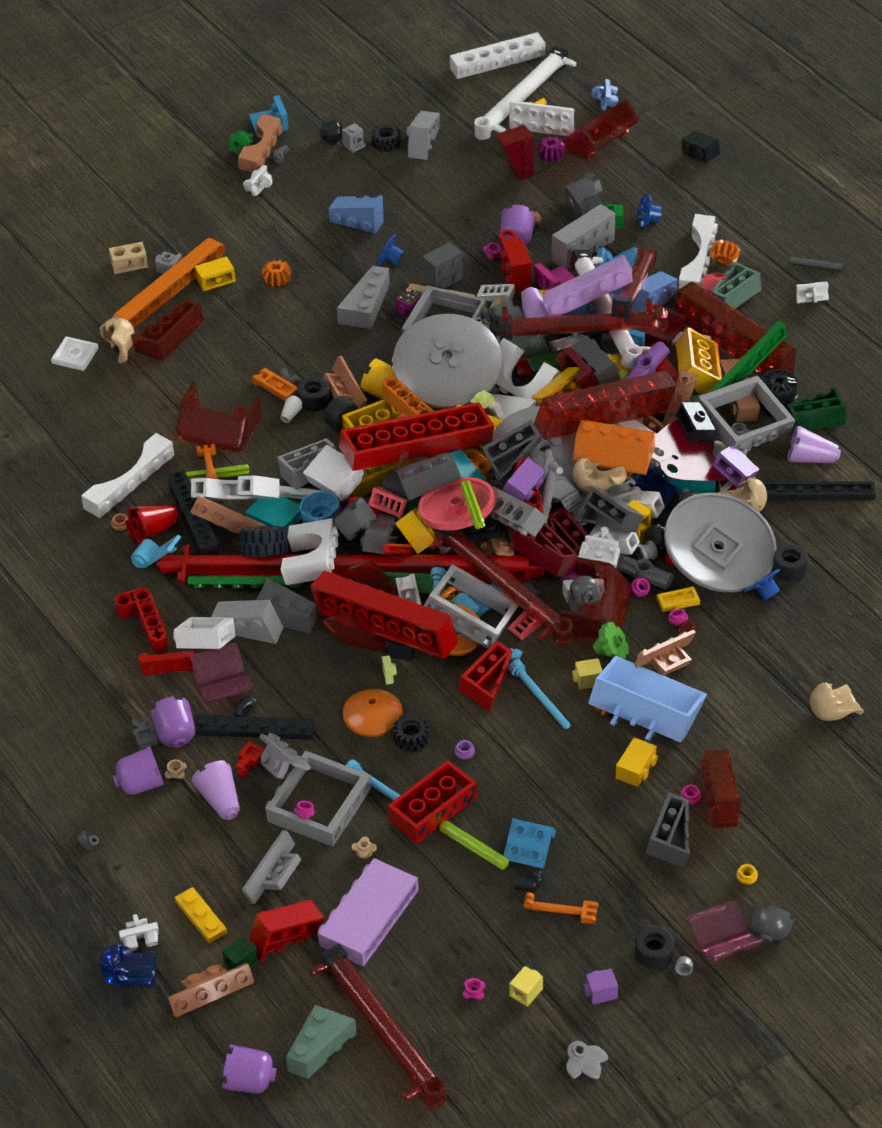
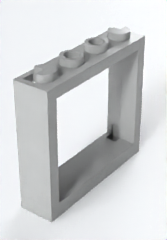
M427 285L401 330L403 334L414 323L424 319L432 303L474 313L472 319L483 320L484 314L488 312L486 299Z
M758 376L701 395L697 402H701L715 428L714 433L726 448L733 445L742 452L750 447L772 441L777 437L786 436L788 433H791L795 422L791 414ZM755 394L777 422L737 436L714 408Z
M452 564L431 592L424 606L429 607L433 604L435 605L434 610L451 615L455 630L489 649L497 641L520 603ZM449 583L503 614L504 617L498 626L494 628L438 595L446 584ZM487 636L492 638L491 642L486 640Z
M305 751L302 757L311 766L310 769L355 786L328 827L309 819H301L298 815L281 809L307 771L294 767L291 772L287 773L282 786L277 788L273 799L266 804L267 822L333 847L371 790V775Z

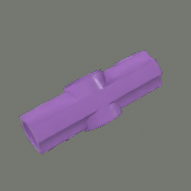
M660 341L656 342L646 354L639 356L637 359L638 364L624 378V383L626 385H641L646 378L652 377L656 373V367L668 355L669 348Z

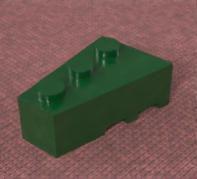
M836 387L830 388V392L825 394L819 392L816 394V397L809 400L806 397L787 405V411L795 419L791 430L792 433L797 426L807 430H818L846 424V405Z

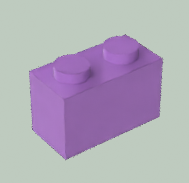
M733 445L721 451L712 464L738 489L744 486H739V483L748 478H754L759 471V468Z
M527 458L507 481L502 491L521 501L525 499L528 501L534 494L533 489L535 487L538 489L545 479L542 477L546 471Z

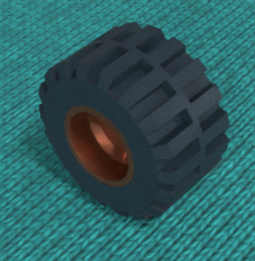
M258 526L244 528L239 531L240 554L243 556L269 557L283 555L288 552L287 528Z

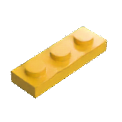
M193 887L175 897L177 905L209 944L227 934V928Z

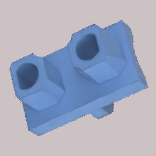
M605 79L604 87L596 86L592 89L593 98L600 99L601 109L606 110L607 106L615 108L618 102V97H616L617 87L611 86L610 80Z

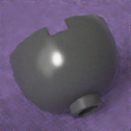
M762 904L754 905L750 917V925L754 933L760 936L759 939L761 941L772 943V941L784 939L790 933L795 918L790 919L791 914L770 905L768 909L761 908Z

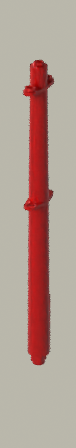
M187 544L182 547V555H164L158 559L157 570H160L161 574H178V583H182V585L187 584L188 574L283 576L281 572L283 558L305 554L269 557L191 555V544ZM336 554L334 569H332L331 573L344 578H380V572L430 574L431 569L434 567L444 568L447 572L453 564L482 582H495L501 579L504 583H519L521 580L526 581L529 578L544 576V568L524 555Z

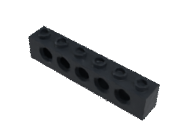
M185 470L167 474L169 492L197 554L220 555L219 544L208 520L191 513L197 498H191V483Z

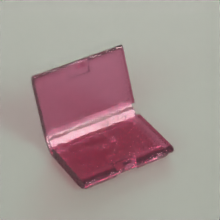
M237 642L225 645L220 649H211L190 655L197 686L206 703L254 690V686L245 675Z
M736 900L687 916L698 947L706 958L718 961L732 956L733 952L741 949L746 951L763 943L762 937L748 933V928Z

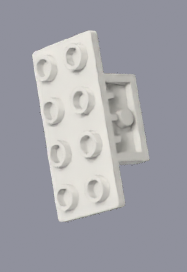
M511 100L509 102V128L512 129L525 125L532 132L573 137L574 109Z
M492 394L496 401L484 410L487 415L504 420L519 410L534 407L537 402L533 399Z

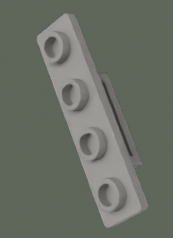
M272 733L260 735L259 738L267 744L265 751L262 752L260 764L275 777L284 779L290 764L294 767L310 770L311 766L305 762L306 759L297 755V751L288 748V744L280 741L279 736Z
M287 830L281 831L242 888L243 893L251 904L257 902L265 889L281 890L301 861L298 854H290L295 846V842Z

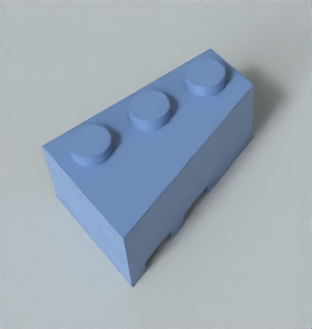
M337 197L329 207V222L376 234L384 222L383 197Z
M660 271L632 284L629 296L632 298V308L629 318L643 324L652 315L655 304L662 306L676 293L678 279Z

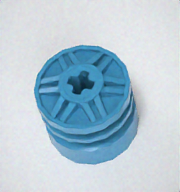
M315 492L306 496L300 503L303 523L331 519L338 513L340 514L338 498L329 492Z

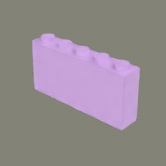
M625 255L544 292V306L551 319H555L633 282L632 269Z
M374 858L369 865L367 864L364 867L359 879L353 882L348 894L343 895L336 910L333 909L325 925L322 924L317 933L319 946L328 950L340 943L348 954V960L364 967L418 892V878Z

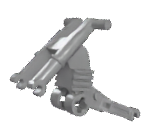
M546 449L544 451L545 459L543 469L546 472L542 477L545 480L539 487L544 514L548 517L552 507V497L559 499L566 510L576 519L588 494L579 492L575 485L564 476L556 475V473L562 474L563 468L553 461L552 451ZM631 477L625 479L621 485H614L606 489L624 503L636 500L635 492L642 494L639 487L634 486L631 488L628 485L629 483L636 484ZM577 521L581 526L587 524L585 522Z

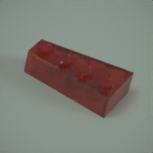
M186 299L170 309L168 315H161L156 318L157 322L151 326L147 324L140 333H133L131 338L135 352L163 361L204 321L201 304Z
M729 750L704 751L703 759H700V770L705 773L702 776L703 787H707V791H705L706 804L710 803L708 818L713 821L714 828L738 827L741 799L737 793L738 787L735 784V774L732 772Z

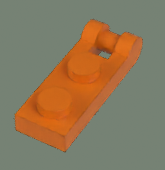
M263 368L259 371L258 375L255 374L251 377V382L255 386L259 385L284 401L290 396L298 395L297 386L267 368Z

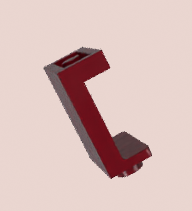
M655 304L652 315L642 325L636 323L633 330L645 333V346L650 347L660 341L668 348L676 335L685 329V316Z
M568 347L556 356L562 371L568 367H579L582 370L574 378L584 399L588 403L600 395L598 390L599 383L592 369L571 347Z

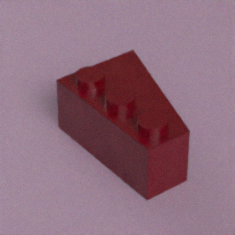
M546 522L535 537L530 534L525 536L518 530H514L509 545L557 577L572 574L579 556Z

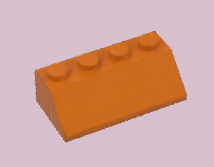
M581 420L576 433L573 463L586 457L590 462H599L600 465L597 467L614 469L624 466L626 472L646 475L655 448V434L652 431Z

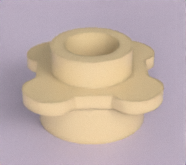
M171 760L167 763L165 777L184 778V770L187 768V765L180 760Z
M362 837L358 843L352 844V850L356 851L358 857L365 859L369 858L377 850V846L372 844L368 837Z

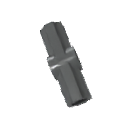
M619 555L615 570L630 575L635 579L644 578L650 584L668 590L673 580V574L653 567L651 561L647 559L637 561L625 555Z

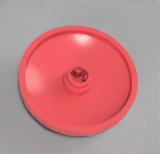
M462 477V479L422 496L418 506L421 519L429 527L438 530H458L472 526L474 523L460 483L466 480L470 481L483 519L491 513L495 506L493 488L481 479Z

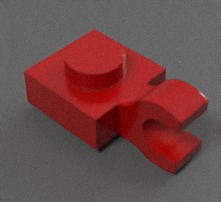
M248 742L238 754L239 761L236 764V768H239L236 775L245 777L250 765L256 767L261 761V755L265 748Z

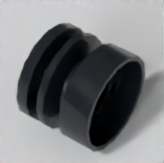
M775 369L765 372L761 376L762 382L786 410L788 404L797 401L798 380L793 373ZM758 399L760 410L765 415L773 417L772 414Z

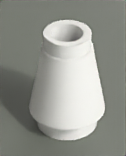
M290 396L286 399L280 416L283 422L290 423L302 409L303 403L301 399L296 396Z

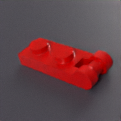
M194 651L159 655L143 653L138 658L140 672L143 675L196 670Z

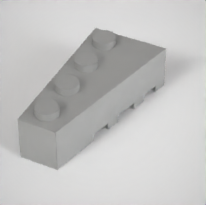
M372 266L337 307L338 324L372 329L390 285L389 268Z

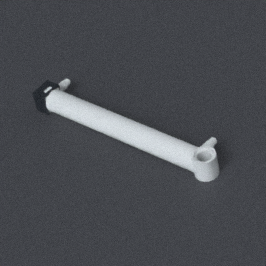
M554 46L549 51V56L485 116L478 117L475 120V137L485 140L490 138L492 130L497 132L506 131L499 124L509 115V102L511 100L523 102L558 68L563 69L566 65L576 66V62L568 59V51Z
M589 249L573 250L569 264L572 270L577 271L580 276L594 269L593 264L602 263L603 258L593 257ZM605 294L593 300V303L622 357L621 364L625 368L633 369L638 364L637 359L639 356L647 353L650 347L636 345L622 318L611 317L612 299L609 294Z

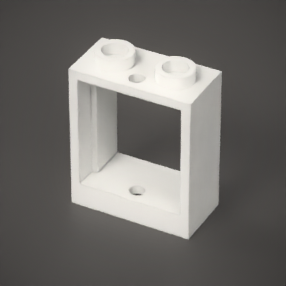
M190 617L174 629L173 638L176 641V648L220 649L235 637L233 618Z

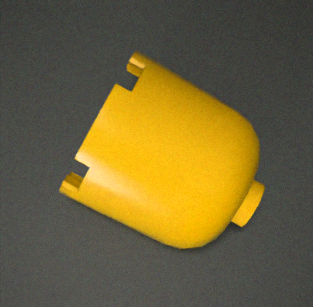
M376 358L369 364V367H371L369 373H364L360 388L363 389L362 391L383 400V379L388 376L395 377L392 366Z

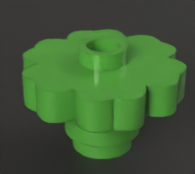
M613 622L603 624L601 626L602 629L599 630V638L593 643L595 653L598 656L612 657V659L615 656L626 659V655L629 654V646L625 641V635L621 628L616 627Z

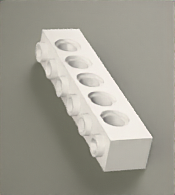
M537 32L450 55V69L456 78L459 79L545 56V42Z

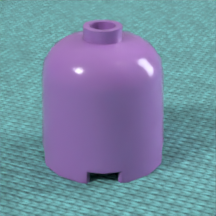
M512 205V208H504L501 213L500 232L508 229L514 231L519 241H524L526 246L532 238L535 220L534 213L532 214L529 208L523 205ZM504 235L503 237L506 239V238L512 237V236H511V235Z
M168 697L156 702V707L153 710L151 709L150 713L159 741L170 748H181L189 743L195 734L189 701L185 698L175 700L174 697Z
M151 747L128 755L116 763V775H113L116 787L121 786L126 794L136 795L164 785Z
M232 1044L229 1046L232 1054H227L223 1076H226L227 1083H222V1089L254 1094L264 1092L268 1088L270 1081H275L277 1068H272L273 1061L271 1056L261 1050Z

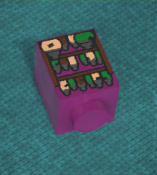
M407 287L396 298V312L409 317L422 293Z

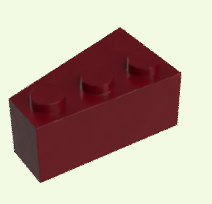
M521 125L495 134L507 165L517 179L521 180L533 176L534 135L525 125Z
M563 506L548 515L550 527L579 555L582 542L585 541V536H589V534ZM577 559L574 568L578 567L579 565H581V564H583V563L578 562V559Z

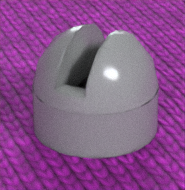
M686 956L678 958L675 964V971L683 976L691 974L693 970L692 960Z

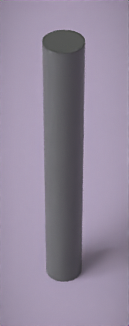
M791 257L790 264L842 270L843 265L842 263Z

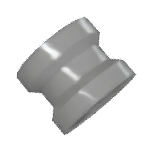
M651 540L647 541L644 545L639 544L635 549L638 560L656 559L658 557L656 546Z

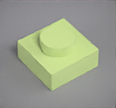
M483 390L478 392L470 400V403L480 402L483 409H485L496 400L492 394Z
M390 656L382 657V667L385 683L393 684V675H397L396 665L391 663Z

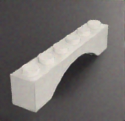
M695 214L692 239L696 242L700 251L690 264L681 269L678 293L691 294L693 290H697L700 293V289H703V277L707 274L708 270L706 266L710 264V256L708 255H710L711 244L715 242V234H717L718 224L715 223V216Z
M155 433L144 443L142 455L131 470L112 481L93 485L81 495L83 509L99 518L108 513L111 508L118 502H121L124 497L134 491L138 485L147 480L151 474L174 456L173 442Z

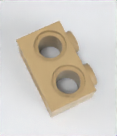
M143 242L109 248L114 274L148 268Z

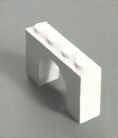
M504 338L499 344L502 353V369L496 385L499 386V391L506 395L511 393L512 397L532 399L531 397L561 373L544 362L529 384L521 387L514 386L512 371L524 351Z
M254 475L238 476V480L194 478L191 479V498L201 496L215 501L279 498V479Z
M642 491V494L635 492L637 496L636 501L651 510V518L657 519L665 507L660 492ZM596 525L589 536L600 532L604 526ZM607 527L610 535L615 541L619 542L620 554L632 555L640 543L637 534Z
M333 518L289 526L287 538L292 552L317 549L305 555L283 558L281 572L286 585L313 581L323 571L332 572V569H334V558H336L335 549L338 547L337 538L340 536V530L332 522Z

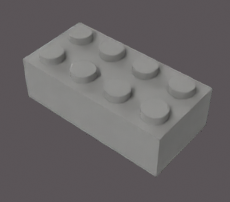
M600 204L552 235V262L559 267L563 266L569 270L571 268L569 262L573 250L589 249L591 254H594L599 247H604L614 241L615 213Z

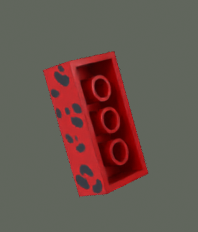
M447 760L388 804V821L418 844L438 829L444 820L448 821L477 799V782Z

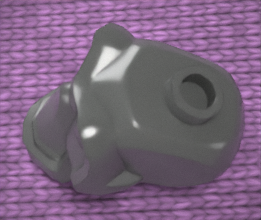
M581 576L570 584L571 595L568 605L575 614L584 616L591 611L604 607L606 602L604 592L595 584L592 577Z

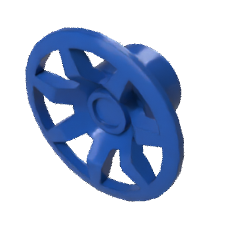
M648 193L642 196L637 209L636 217L637 221H640L639 228L641 230L647 227L649 221L658 223L662 214L661 206L652 205L651 196Z
M396 234L388 240L377 260V267L384 260L394 266H397L401 261L405 251L394 245L397 239Z
M777 569L764 576L760 581L745 589L744 592L757 589L764 601L780 591L773 580V576L781 569Z

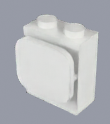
M328 445L321 450L303 472L309 483L321 489L322 492L332 493L338 498L339 502L348 498L365 474L363 470L352 471L344 455Z

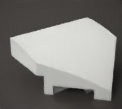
M605 526L601 528L600 532L591 536H585V541L582 542L578 562L616 569L620 555L619 542L614 540Z

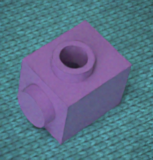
M612 968L586 974V984H583L586 997H590L592 1005L618 999V984Z

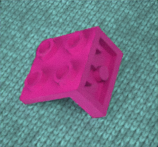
M541 263L534 265V282L543 290L552 289L575 278L563 266L549 271Z

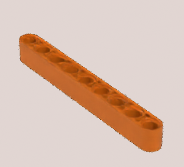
M211 238L206 239L119 309L112 318L127 319L135 328L196 278L195 266L221 258L225 252V245Z
M388 376L383 379L382 397L400 414L404 412L407 416L433 412L428 405L396 377ZM475 447L461 449L487 479L486 482L489 483L492 467L487 458Z

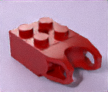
M510 229L502 230L499 234L501 244L499 255L502 275H505L506 284L515 285V292L524 291L526 288L532 287L531 259L524 241H519L514 231ZM511 235L512 237H508L505 239L503 236Z

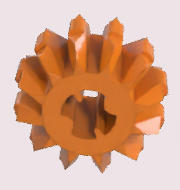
M728 240L715 241L710 249V257L716 263L726 264L727 266L732 265L733 262H737L740 249L738 245L734 244V242H728Z
M280 259L279 261L273 260V262L267 261V265H263L262 278L266 285L271 284L272 287L275 285L280 287L281 284L286 285V282L290 281L291 269L287 262H282Z

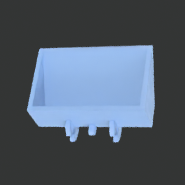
M615 656L596 677L588 704L614 714L610 725L613 727L616 726L621 717L630 721L632 726L638 724L649 729L645 740L648 742L651 741L656 732L681 743L693 724L707 694L642 666L636 668L634 666L635 663Z

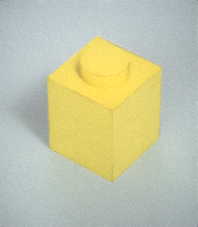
M599 658L575 662V670L572 671L573 681L578 683L579 690L593 688L596 677L602 672Z
M524 966L510 982V997L528 1007L543 989V976L538 971Z

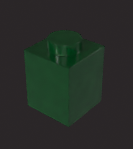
M242 936L222 950L223 962L230 970L245 963L251 967L257 963V948L251 941L248 942Z

